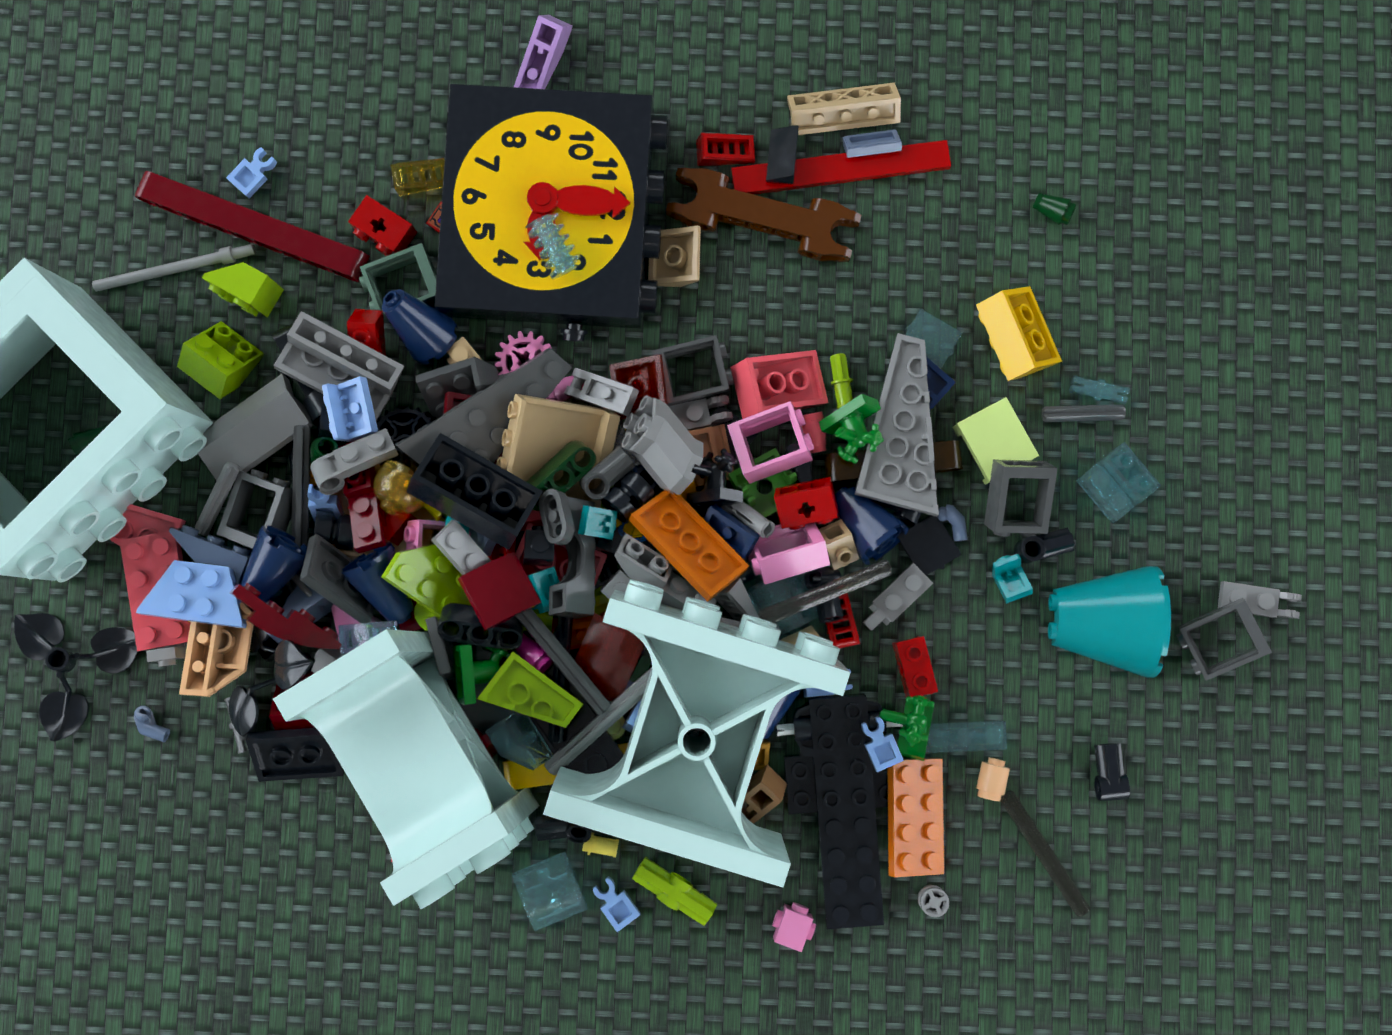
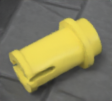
M591 832V838L584 842L582 851L588 852L587 855L596 853L616 858L619 839L594 836V832Z

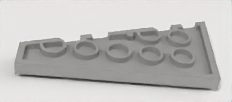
M898 333L879 400L881 409L876 412L873 423L879 425V431L884 441L877 446L875 452H870V444L868 443L855 495L937 517L939 510L936 497L937 485L934 471V447L929 409L930 397L927 384L928 372L925 340Z

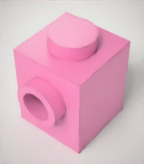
M793 902L792 906L784 904L782 911L777 910L772 924L773 927H776L773 935L774 942L802 952L806 939H812L816 924L812 923V914L808 913L809 908Z

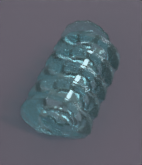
M558 213L544 215L525 227L527 229L532 228L528 233L531 239L538 238L534 243L535 249H543L539 254L540 258L549 259L545 263V268L549 270L554 269L550 274L551 279L559 278L576 269L578 266L575 263L581 257L580 254L570 255V252L575 247L574 244H564L570 237L569 234H559L564 224L554 225L553 222L559 216Z

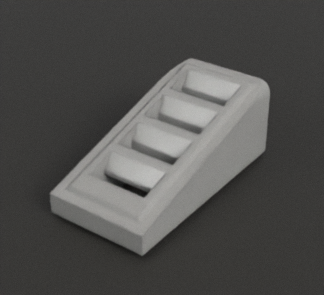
M737 578L714 597L736 621L741 622L743 614L758 617L741 578Z

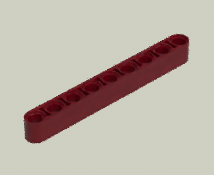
M149 171L144 172L134 195L137 199L157 208L355 282H360L359 277L363 275L360 266L367 264L370 258L369 255L358 249Z

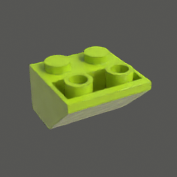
M244 262L204 273L202 279L210 284L209 290L231 304L235 303L255 317L260 313L268 318L284 291L268 275Z
M220 321L183 343L177 367L217 398L222 399L240 387L262 359L264 353Z

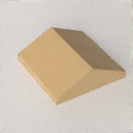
M700 226L661 230L659 259L649 258L648 280H658V286L682 287L699 281Z

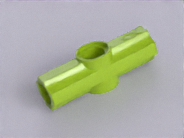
M647 857L643 859L632 877L635 882L656 894L658 900L676 911L679 909L703 926L709 921L717 907V903L694 889L688 880L675 872H668Z

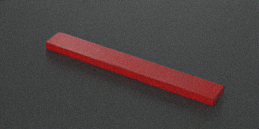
M947 140L903 145L902 151L847 158L846 153L796 159L793 184L766 182L768 163L731 168L734 190L754 195L948 170L951 167L948 142Z

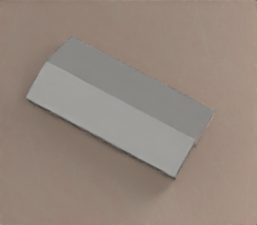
M301 311L287 334L288 342L276 360L274 369L322 394V385L324 384L338 385L359 376L366 377L377 421L393 393L404 366Z
M281 374L213 422L203 433L207 438V442L198 455L216 481L225 463L228 461L239 465V471L247 473L293 440L294 426L307 425L312 427L313 424L304 405L294 397L289 379Z

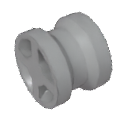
M930 884L924 886L919 891L918 904L925 914L930 917H940L947 912L949 898L940 887Z

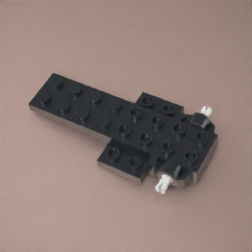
M864 693L808 697V703L795 709L793 723L778 724L776 727L777 736L794 735V740L799 746V755L784 756L788 813L817 812L827 929L884 925L875 808L888 807V768L879 772L875 771L864 745L872 740L861 729V723L865 722L868 729L874 731L877 728L875 717H880V712L883 709L878 702L867 699ZM883 721V734L887 733L888 727H903V725Z

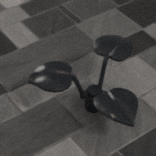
M253 625L249 652L255 653L261 648L263 651L275 653L276 664L274 667L276 671L274 678L251 686L248 690L243 685H239L233 690L229 701V714L234 728L242 737H245L247 733L253 730L258 720L259 708L253 693L274 683H277L281 689H290L304 675H308L311 672L312 664L314 663L311 656L307 652H302L291 640H282L277 648L267 646L265 641H267L269 635Z
M37 613L17 614L14 618L15 638L21 652L32 660L41 661L45 659L47 667L57 671L56 677L60 679L66 690V694L59 691L48 694L41 701L38 712L40 722L46 730L51 741L65 739L74 734L84 724L88 716L89 705L84 696L78 694L71 695L72 689L64 674L70 672L75 667L76 660L96 658L98 668L104 672L116 674L125 671L131 666L138 654L134 632L118 627L103 629L91 638L90 644L94 653L73 654L66 649L55 647L63 641L65 635L64 626L57 617L50 614Z

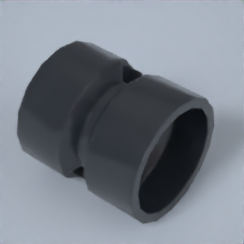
M632 470L617 482L618 488L612 487L609 493L601 499L607 510L618 511L616 519L624 524L630 522L629 518L632 513L638 510V506L642 507L655 496V492L648 482Z
M317 511L314 535L318 534L331 545L335 544L337 549L353 552L354 544L350 514H341L337 519L333 512Z

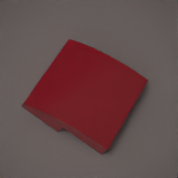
M515 552L488 562L458 578L484 630L509 621L513 616L532 609L541 603Z

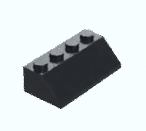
M440 433L411 477L406 492L510 550L543 491Z

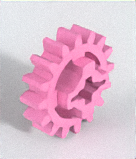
M518 331V338L514 339L511 335H508L509 343H500L503 352L495 353V356L501 360L495 363V367L502 370L499 375L509 373L507 361L508 357H510L513 361L510 372L515 371L522 365L518 357L521 359L529 358L530 360L538 355L540 351L543 352L548 348L552 349L549 343L543 345V336H539L535 340L532 331L529 332L527 337H524L523 333ZM528 344V345H527L526 347H524V348H518V349L516 348V347H518V346H520V345Z

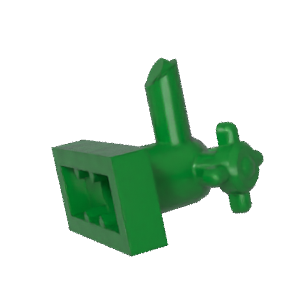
M860 394L819 421L822 432L848 441L845 449L841 446L838 447V455L843 460L854 464L858 462L857 455L855 454L858 448L864 447L869 443L870 452H875L877 446L884 441L878 424H873L872 430L867 432L863 420L879 411L881 407L878 399L864 394Z
M470 644L453 645L457 700L459 704H476L475 684L489 683L501 668L502 658L508 659L511 655L507 650L486 647L485 649L492 652L490 659L473 661Z
M921 695L907 696L904 713L883 709L880 712V718L883 721L903 725L899 731L897 744L902 757L924 761L935 703Z

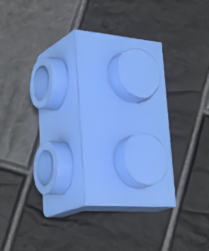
M359 376L338 385L329 383L322 385L323 401L327 408L330 422L329 429L334 440L352 442L378 432L366 377Z

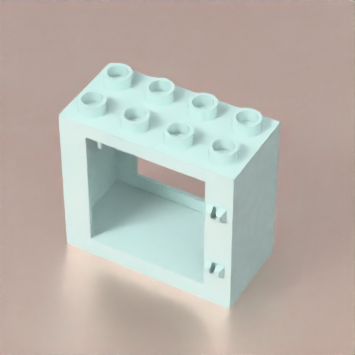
M23 258L0 281V399L57 344L122 411L31 503L0 472V575L65 582L83 569L86 559L82 554L96 540L99 542L107 541L123 529L127 519L122 514L130 504H133L137 499L143 502L157 495L167 482L163 473L177 459L187 461L203 449L207 442V438L203 433L213 422L81 287Z

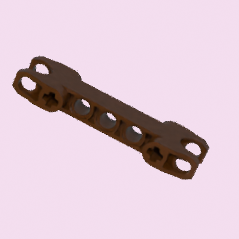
M677 168L676 181L692 187L696 191L697 196L692 202L687 204L668 203L666 208L667 216L689 227L698 225L702 231L714 232L718 221L798 241L800 242L798 253L807 258L818 261H850L852 250L836 243L830 233L838 226L858 227L861 214L844 207L838 202L822 198H813L809 209L729 189L727 188L729 177L717 171L706 168Z

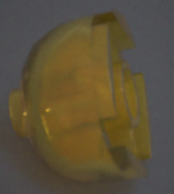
M387 460L379 468L374 478L373 490L376 498L381 502L380 507L391 515H395L396 512L410 514L420 510L426 503L406 492L412 477L408 473L410 468L398 462Z

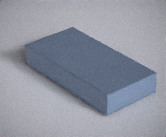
M894 129L844 136L843 147L847 158L902 151V141L897 130Z

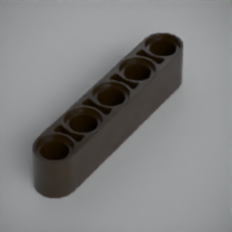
M960 441L933 443L935 473L963 469ZM857 450L855 452L858 462L855 464L843 460L838 455V452L824 455L826 477H831L832 484L858 481L866 450Z

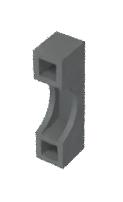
M567 497L574 523V535L571 541L565 545L568 553L567 572L560 582L549 587V615L579 619L594 615L596 604L594 597L596 577L595 537L578 534L583 505L595 507V502Z

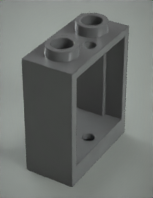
M717 335L652 351L662 399L668 406L731 393L729 386L734 385L730 368L725 369L723 359L728 358L725 343H719ZM713 349L721 386L675 397L667 360Z
M993 459L984 525L991 529L993 534L1008 537L1011 533H1019L1026 537L1036 536L1037 533L1048 534L1058 468L1047 461ZM1009 478L1039 479L1033 521H1003Z
M251 469L250 473L239 471L217 535L253 549L257 534L240 527L255 484L276 492L265 528L269 525L286 532L292 516L291 482L274 477V480L271 481L267 479V473Z
M1240 598L1178 626L1181 633L1176 636L1183 650L1190 649L1194 658L1189 661L1196 675L1203 674L1206 681L1272 653L1244 598ZM1236 611L1254 648L1207 667L1189 631Z

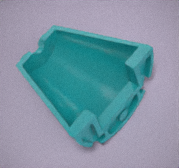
M1145 566L1053 589V594L1049 595L1048 600L1049 611H1054V622H1049L1048 638L1052 639V645L1146 678L1156 677L1163 668V664L1159 663L1161 656H1167L1171 632L1170 595L1168 586H1162L1160 579H1164L1162 570L1157 566Z

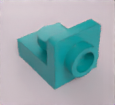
M583 505L578 534L613 540L618 511Z
M555 567L527 575L541 601L538 606L532 608V610L538 609L539 614L549 611V587L559 582Z

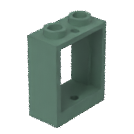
M422 243L360 266L363 276L359 277L365 293L369 292L372 301L369 302L371 310L383 311V298L375 278L418 262L429 294L417 299L429 306L435 305L437 275L428 251ZM383 312L384 323L386 324L390 321Z

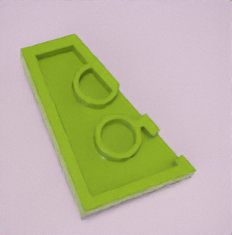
M514 652L511 653L477 698L478 700L564 728L567 727L583 705Z

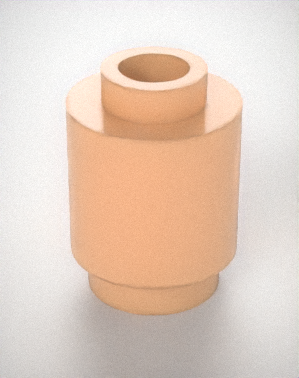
M991 757L988 758V762L982 761L976 786L979 789V797L1000 802L1001 795H1005L1010 768L1005 767L1006 761Z

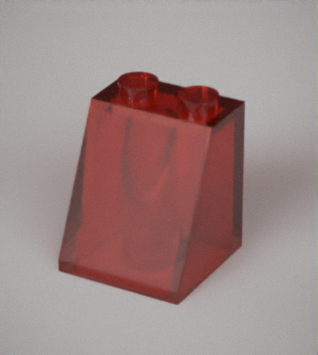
M594 613L575 662L608 701L613 702L615 698L627 689L630 678L646 646L630 631L604 623L605 615Z

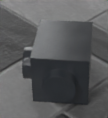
M532 526L531 530L525 531L523 565L552 566L555 544L550 543L546 539L543 526Z

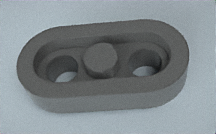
M548 489L539 500V511L545 536L550 543L566 545L574 535V523L568 498L562 491Z

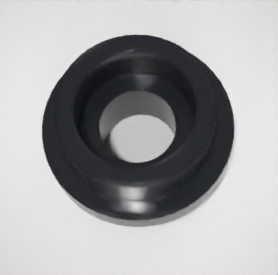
M566 323V328H560V333H563L562 340L584 341L585 335H588V330H582L583 324Z

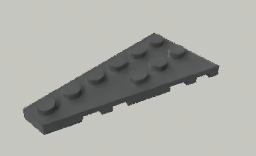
M548 348L520 365L515 371L505 377H501L488 388L477 392L445 412L437 420L423 426L416 433L405 440L402 439L395 445L420 464L438 435L442 433L494 463L504 449V446H502V435L504 430L508 429L510 418H508L507 411L509 403L514 401L515 394L546 399L572 367L552 349Z

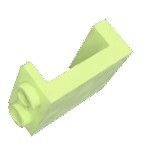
M1007 397L958 422L952 427L957 437L962 436L985 478L983 480L985 485L990 483L993 459L1032 461L1039 456Z

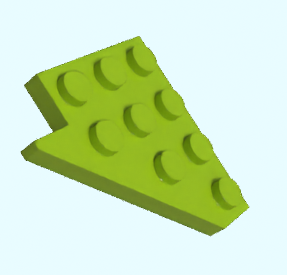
M435 544L395 553L381 576L385 581L439 618L443 607L447 604L471 605L458 581L462 574Z

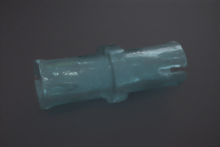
M1074 375L1071 383L1082 385V387L1072 385L1069 390L1070 393L1094 397V400L1097 401L1105 399L1125 405L1128 397L1118 395L1117 393L1127 395L1130 392V387L1105 383L1104 379L1095 381Z

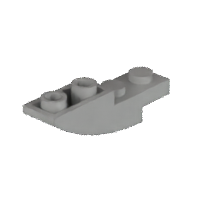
M625 534L614 555L630 579L664 589L661 604L683 610L686 597L706 601L687 580L672 572L673 566L665 557L630 535ZM713 597L709 603L715 605L717 599Z

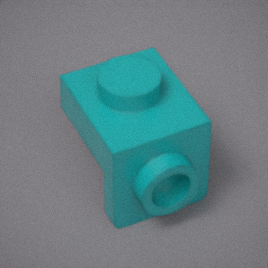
M1019 554L1002 556L993 563L992 577L1006 604L1033 594V588L1021 567V557Z

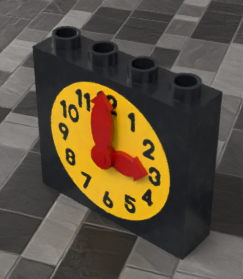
M450 84L435 308L450 318L552 324L575 323L586 326L641 329L642 313L656 314L658 280L644 279L645 258L659 259L661 246V225L647 224L649 204H663L665 173L664 170L651 169L652 149L666 150L668 116L654 115L652 95Z

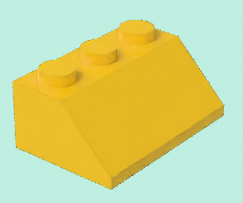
M1030 286L1002 290L976 304L979 311V319L987 330L990 337V345L995 350L1000 361V369L1008 381L1025 377L1062 362Z

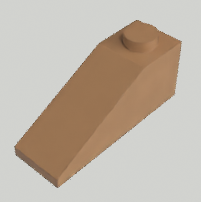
M768 764L751 777L742 805V813L753 824L782 802L786 790V782Z

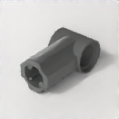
M618 446L579 480L580 486L590 498L595 500L602 499L609 493L610 487L636 465L622 448ZM592 479H601L600 485L597 488L589 489L588 485Z

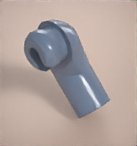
M947 504L946 507H939L938 519L940 521L948 520L951 523L954 542L968 540L965 517L954 505Z
M143 705L136 708L134 720L139 733L152 739L166 742L170 735V729L157 725L153 712L149 707Z

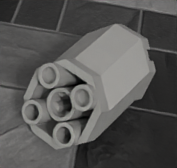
M646 395L635 413H630L624 422L623 427L627 430L622 447L635 455L661 489L680 495L695 478L696 474L691 471L695 464L701 465L704 443L695 439L666 403Z

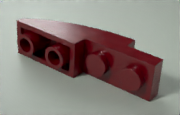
M346 443V444L340 445V446H338V447L341 448V447H343V446H345V445H347V444H350V443ZM372 466L344 479L343 493L349 503L353 544L358 554L386 546L384 527L387 526L385 510L375 466Z
M248 583L244 586L236 584L230 591L231 595L253 610L246 620L275 637L291 640L295 644L320 649H339L342 646L336 640L339 637L337 633L327 626H324L323 629L313 623L316 618L304 609H301L299 612L291 609L287 616L284 617L282 615L285 611L283 608L271 600L266 604L258 598L261 592Z

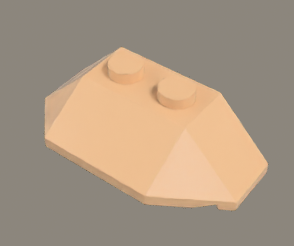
M241 602L239 605L242 618L247 619L252 611ZM246 620L247 626L244 629L191 622L179 694L210 697L247 671L253 624Z

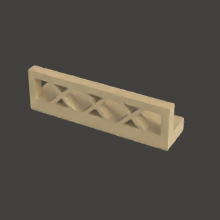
M895 83L787 96L791 113V126H799L798 135L900 123L901 97Z

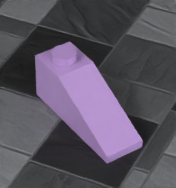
M538 15L514 87L546 88L564 52L573 27L572 25L551 15Z

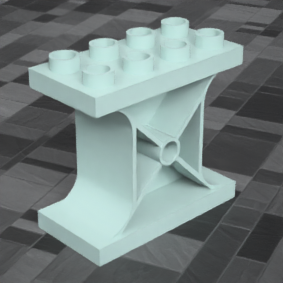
M630 579L626 592L614 590L603 619L604 623L626 629L636 635L646 646L652 661V668L627 749L616 765L600 773L584 774L560 767L550 790L543 815L784 887L791 863L781 833L754 825L745 817L741 809L769 718L775 705L787 694L806 688H817L841 696L844 695L850 671L837 659L840 648L833 646V642L828 639L799 631L795 645L779 640L781 630L776 628L777 624L747 614H743L739 627L720 622L722 612L719 611V606L692 597H686L683 610L661 604L664 589ZM694 728L705 730V733L698 737L686 734Z
M386 629L273 698L286 722L306 719L322 734L382 834L391 854L393 873L380 882L393 906L412 895L419 908H425L455 888L454 885L465 879V875L475 870L479 874L508 856L511 850L518 846L519 842L526 838L529 832L535 829L528 816L539 807L538 802L529 788H525L520 792L516 791L496 766L445 678L439 675L429 632Z

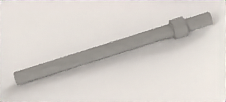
M253 244L236 248L228 246L220 248L219 252L92 281V285L97 292L217 263L230 264L236 262V259L256 255V250Z

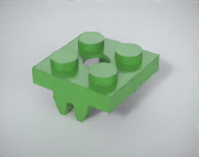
M774 448L754 459L755 466L778 458L780 454ZM741 467L727 475L734 490L743 491V501L765 518L777 512L774 500L775 488L797 484L796 473L788 469L764 478L772 484V491L764 495L757 490L756 485L758 481L749 484L742 473Z

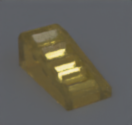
M445 158L391 164L394 187L398 195L404 196L442 188ZM440 167L442 179H437L435 168ZM429 169L431 180L426 181L424 170ZM414 172H418L419 182H415ZM407 174L408 183H403L402 175Z

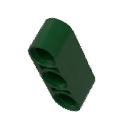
M571 441L526 482L542 490V494L548 489H555L566 493L593 468L596 462V455L593 450L581 441ZM584 451L583 458L575 462L576 454ZM563 470L561 479L554 481L553 478L556 472ZM540 498L533 508L536 511H539Z

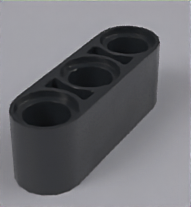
M450 603L445 605L441 611L437 632L442 639L451 642L514 650L522 643L524 626L516 616H513L509 621L484 630L471 605Z

